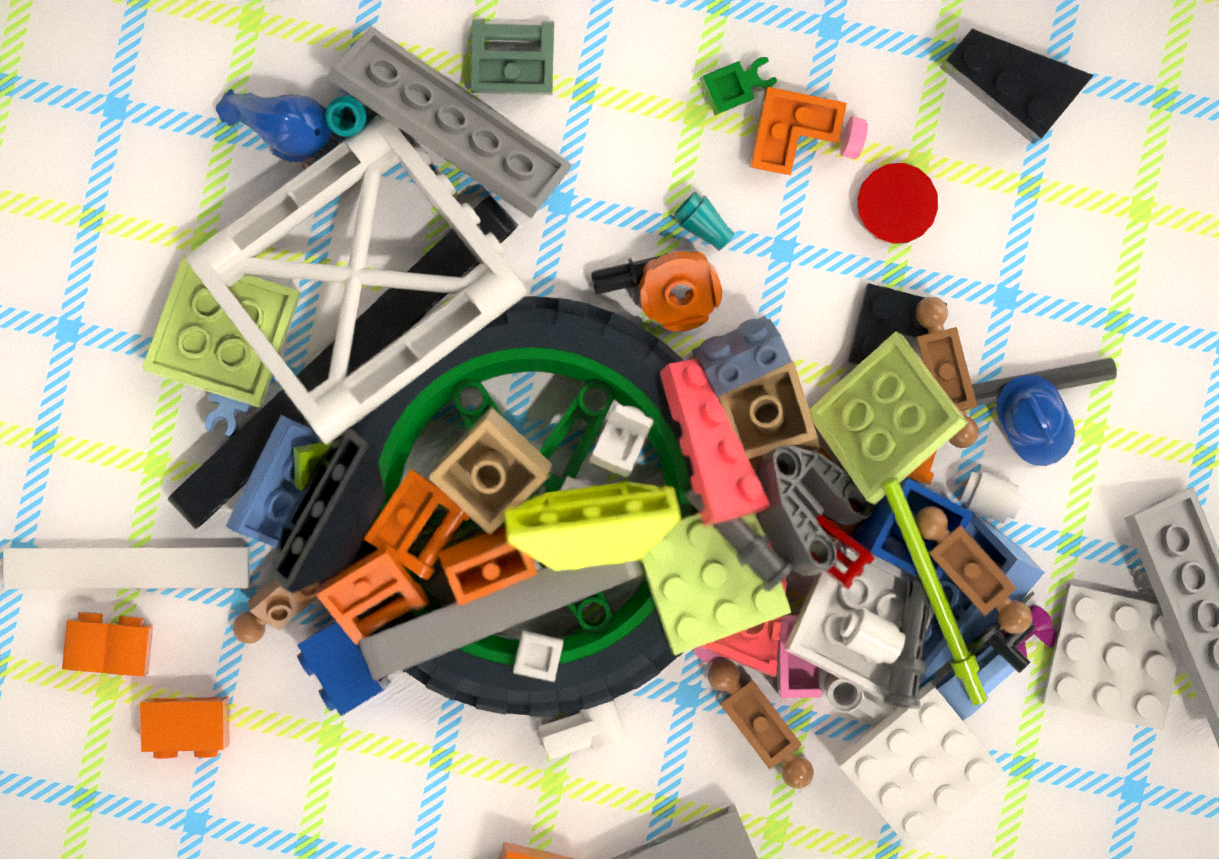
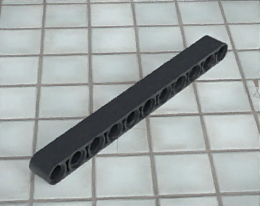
M491 195L473 209L481 221L477 224V227L484 235L491 232L500 244L519 226ZM452 229L412 266L407 273L464 278L480 262ZM389 288L355 321L346 377L408 332L448 293ZM335 340L296 376L308 393L328 380ZM284 389L276 394L167 498L194 529L205 523L248 482L281 415L305 426L310 424Z

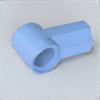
M990 644L975 655L980 668L977 674L986 696L1015 671ZM954 670L943 677L935 686L962 721L975 713L984 704L972 705L962 679L956 677Z

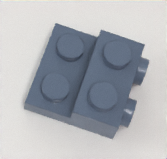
M766 316L759 319L746 320L737 329L723 336L708 338L700 347L692 350L695 359L698 358L717 397L792 362L781 334L771 319H767Z

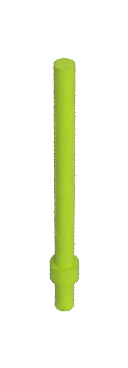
M897 477L886 479L881 483L952 654L953 658L950 663L957 678L962 679L972 705H980L987 701V696L977 674L980 668L974 653L967 650Z

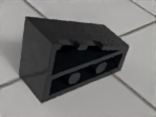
M971 29L939 67L1032 144H1035L1044 137L1094 76L1088 72L975 29Z

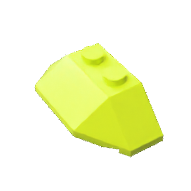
M633 482L543 493L525 501L519 507H511L504 510L508 542L555 571L575 570L588 566L610 563L620 564L626 561L640 560L680 520L673 487L664 486L657 488L653 485Z

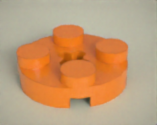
M671 252L657 259L650 260L644 267V274L639 283L641 305L646 316L651 321L653 318L656 322L663 324V328L676 332L693 330L709 320L708 315L713 312L715 307L718 309L722 299L719 275L703 253ZM681 284L691 288L685 291L684 298H677L675 293H670L675 286Z

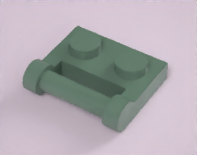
M482 19L472 20L471 93L553 95L554 21H542V25L485 24V20ZM485 40L541 41V52L485 50Z

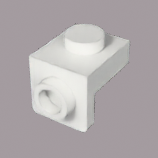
M615 404L589 462L628 479L653 420L634 407H623Z

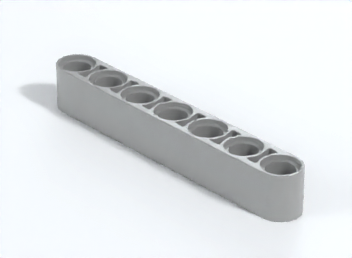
M632 560L620 564L610 563L575 570L566 569L558 571L546 566L538 569L537 575L461 606L458 605V602L452 603L358 642L373 681L638 577L643 574L638 560Z

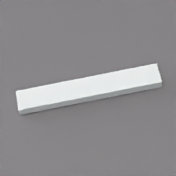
M250 547L3 548L4 589L249 588Z

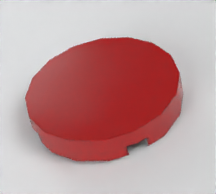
M906 163L886 164L874 170L861 184L857 197V215L864 229L876 240L890 244H907L923 236L933 225L938 212V193L931 178L918 167Z

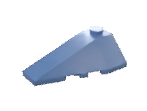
M973 512L974 514L965 530L1017 586V589L1008 596L1010 600L1022 601L1045 572L1020 546L977 513ZM944 571L939 581L967 647L998 621L999 611L994 608L984 616ZM935 613L926 630L922 651V661L925 662L926 673L921 675L920 684L953 658Z

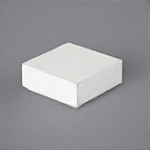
M523 631L513 673L554 682L564 640Z

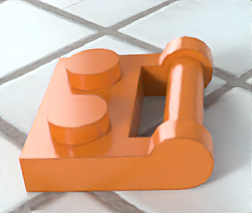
M410 469L364 539L378 549L387 545L402 565L420 577L429 580L435 571L432 566L439 557L437 552L445 548L463 519L468 521L470 516L436 484L415 470ZM440 503L449 509V512L419 557H416L408 552V549Z
M387 545L317 586L316 596L356 645H359L358 641L369 637L371 633L411 609L419 610L429 604V599L420 584L414 582ZM399 590L403 594L362 620L355 617Z

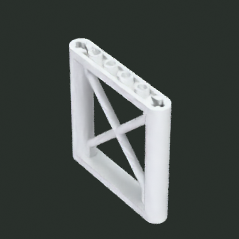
M381 115L369 121L359 133L346 138L184 258L326 445L528 294L518 276L502 258L501 255L505 250L491 232L486 235L481 232L477 227V224L481 221L467 202L460 206L452 196L456 193L454 186L444 173L441 172L436 176L430 169L429 165L433 162L419 143L412 146L396 125ZM397 163L401 164L480 262L481 265L466 277L459 278L365 269L380 177ZM364 177L348 267L255 258ZM247 274L345 283L329 378L310 393L305 390L228 289ZM362 285L457 294L346 377Z

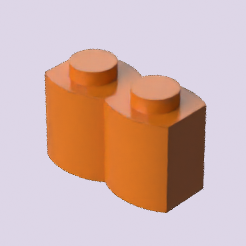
M78 612V619L72 618L67 620L62 669L141 677L149 674L153 626L143 625L144 617L119 615L118 622L102 621V613Z

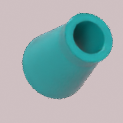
M339 96L333 99L328 104L325 113L328 127L334 133L343 137L356 135L365 125L366 105L353 96ZM346 106L353 110L355 116L347 112Z
M693 192L674 213V217L680 221L678 226L711 244L718 251L735 234L706 195L701 197L697 192Z

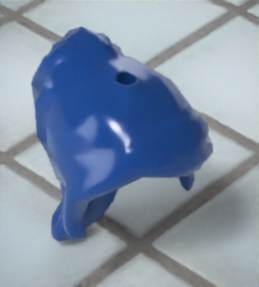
M230 89L224 93L222 99L216 105V112L222 122H227L228 126H233L238 122L247 125L264 142L275 148L271 149L272 155L289 162H301L315 156L328 143L333 133L326 122V108L308 96L290 94L264 98L251 92L234 94V91Z

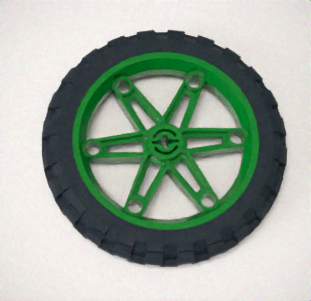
M523 297L350 427L375 446L386 498L381 505L378 516L372 521L363 537L358 552L352 557L347 568L379 550L364 538L402 483L411 451L431 419L453 399L467 431L491 407L507 421L482 382L508 374L524 372L552 373L585 382V385L539 452L549 460L577 418L588 423L561 479L550 472L548 478L527 499H532L537 495L542 486L546 488L543 493L561 491L567 476L573 479L576 478L613 401L616 400L623 407H634L653 420L647 437L660 462L665 487L674 488L680 518L699 512L684 497V494L690 491L692 487L690 477L695 472L690 456L683 455L679 441L683 436L681 423L675 421L672 417L660 371L668 364L684 360L661 339L640 325L614 312L590 305L589 303L564 298ZM469 387L478 388L483 395L481 407L474 411L465 409L461 403V395ZM600 388L606 393L607 403L602 410L593 412L585 407L583 397L587 390ZM343 433L336 437L334 442L337 439L341 438L343 436ZM587 484V485L592 486V487H593V486H601V485H596V484ZM434 511L426 524L440 525L448 512ZM471 517L468 521L463 519L459 527L483 529ZM506 520L497 528L506 525ZM538 561L542 568L547 566ZM402 565L414 582L420 584L429 599V604L419 610L411 609L374 631L370 636L445 607V605L431 592L419 575ZM645 578L634 594L615 612H612L603 591L567 604L583 630L553 637L564 640L554 682L513 673L521 638L508 637L496 633L401 671L406 672L424 684L426 688L450 700L462 702L479 710L503 715L550 716L582 709L587 710L611 702L627 692L638 689L659 675L663 669L683 653L678 655L672 654L652 593ZM399 590L355 617L362 620L403 594ZM591 602L602 604L606 611L604 620L597 624L587 622L582 615V610L586 604Z

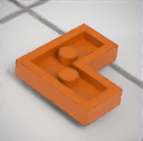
M765 87L749 167L791 176L799 136L839 143L847 103Z

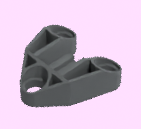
M781 445L766 453L760 462L758 480L761 482L771 505L763 511L756 513V517L773 550L784 562L790 561L794 565L792 570L801 575H816L831 568L836 561V548L832 540L818 525V521L815 518L823 514L839 524L852 525L870 517L875 510V505L865 499L846 471L820 453L789 445ZM849 500L855 504L858 513L851 508ZM809 550H812L818 556L820 564L813 560Z

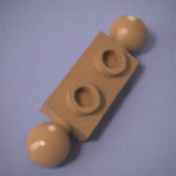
M926 297L918 303L915 310L918 323L928 330V334L917 337L922 362L968 422L948 440L949 443L957 448H967L976 442L979 429L976 422L966 416L965 410L977 408V403L958 329L954 327L944 330L943 324L948 317L946 304L940 298Z
M936 507L921 509L916 514L914 520L922 538L935 540L938 543L929 552L932 558L984 616L996 608L999 611V624L1006 632L1019 634L1027 630L1032 621L1029 607L1021 601H1011L1008 597L1017 589V586L961 524L950 533L947 529L946 515L942 510Z
M334 575L294 594L287 592L273 579L248 600L249 611L243 612L236 617L233 623L235 637L242 643L253 644L263 637L267 623L280 630L318 598L316 596L317 586L331 579Z
M719 659L713 662L708 669V681L713 688L718 691H726L729 695L720 702V705L769 770L780 762L782 765V779L789 787L801 789L808 786L814 776L813 766L808 759L793 754V751L802 745L754 680L751 678L741 685L739 682L740 671L733 661Z

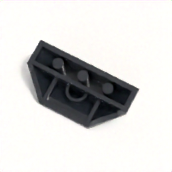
M348 428L343 433V436L337 439L322 454L282 527L276 547L275 561L271 564L268 574L287 592L294 594L346 570L352 557L358 552L363 537L372 521L378 516L381 505L386 498L375 446L356 430Z

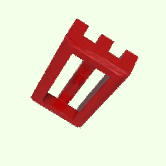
M820 515L815 518L818 521V525L858 556L855 561H852L836 549V560L846 567L847 571L843 573L834 565L824 571L848 590L853 585L852 580L856 576L860 577L864 572L863 567L867 563L870 565L875 558L871 552ZM809 550L813 560L820 564L818 556L812 550Z

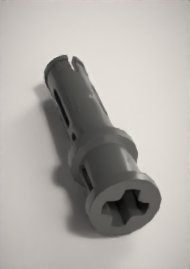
M691 487L690 491L684 494V497L702 512L705 509L701 494H694L693 487ZM740 517L712 524L738 552L736 555L738 562L742 566L747 565L763 581L762 588L766 592L778 585L794 568L790 561L784 562L768 545L769 539L765 535L762 536L761 533L756 535Z
M908 580L900 632L905 635V643L897 659L893 663L888 664V668L892 672L889 691L887 695L883 696V703L900 708L919 709L921 702L917 697L921 675L926 673L925 662L922 661V651L930 601L920 580Z

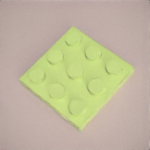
M183 254L142 369L159 377L261 408L273 374L184 259L187 255ZM247 274L228 289L280 355L301 293L299 290Z
M894 332L809 409L813 424L865 499L874 505L886 495L881 484L884 480L897 477L900 483L968 423L906 339L898 332Z
M700 511L680 518L640 559L671 652L674 655L791 613L782 583L780 582L773 589L766 592L762 588L763 581L747 565L742 566L738 562L736 557L738 552L712 525H703ZM756 513L740 517L756 535L760 533L762 536L765 535L756 517Z

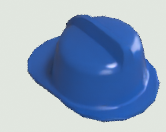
M1023 375L1012 379L1003 387L997 400V414L1014 450L1022 460L1036 466H1047L1060 461L1066 456L1074 443L1076 430L1063 399L1052 383L1038 375Z

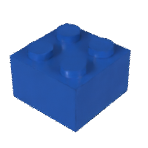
M907 477L899 483L914 519L921 509L936 507L946 515L947 529L950 533L960 524L966 529L974 514L973 512ZM885 495L875 504L873 514L861 521L852 539L874 556L920 579ZM922 538L929 554L938 543L935 540ZM929 554L935 572L938 576V579L940 580L941 576L944 573V570Z
M337 621L297 645L301 651L297 658L308 676L315 674L323 687L318 690L322 701L331 712L336 709L340 716L384 691L391 683L387 676L373 681L360 645H356Z

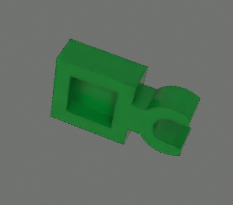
M760 57L749 64L746 71H743L740 61H737L699 78L715 116L755 99L751 88L765 90V87H771L777 82L776 77L762 80L758 76V68L769 62L768 57Z

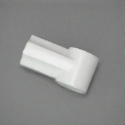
M831 673L826 675L824 681L825 693L831 707L838 712L849 713L868 725L876 727L898 708L883 703V699L855 685L850 695L846 697L836 696L833 693L835 687L847 681Z
M614 699L611 702L587 710L582 709L579 712L539 725L549 759L573 753L589 746L592 748L602 747L626 737Z

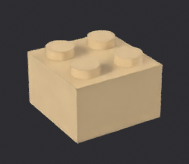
M794 361L718 396L720 404L724 408L726 416L739 442L743 446L753 469L760 467V462L766 453L781 445H789L808 451L820 449L817 433Z
M491 407L434 464L428 478L490 535L506 520L504 510L511 507H519L548 478L552 463Z

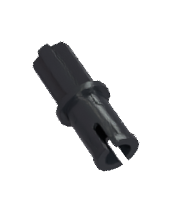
M660 256L634 262L632 258H629L628 263L594 270L591 273V279L595 293L603 294L629 287L639 290L638 285L644 274L645 265L650 260L657 259Z

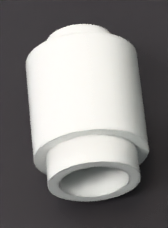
M971 471L959 501L967 504L968 510L1004 524L1007 517L1016 518L1024 497L1017 494L1018 485L983 471L981 475Z
M860 608L855 613L850 612L840 627V635L843 636L842 643L845 647L877 663L883 661L888 664L893 663L901 653L905 643V635L899 632L897 625L863 608Z

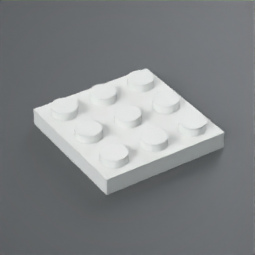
M835 538L831 539L835 548L852 561L858 558L855 553ZM874 556L875 559L871 564L867 563L863 567L864 572L860 577L856 576L852 580L853 585L848 590L824 571L816 574L784 650L883 699V696L888 694L892 672L888 668V663L884 661L877 663L845 647L842 643L843 636L840 635V627L850 612L855 613L860 608H863L897 625L900 632L907 581H921V579ZM837 560L835 561L834 566L845 573L847 568ZM931 603L929 606L927 628L934 614Z
M1067 584L1041 703L1163 731L1180 652L1160 604Z
M930 681L918 691L917 699L921 702L919 709L898 707L835 760L910 850L1004 772Z

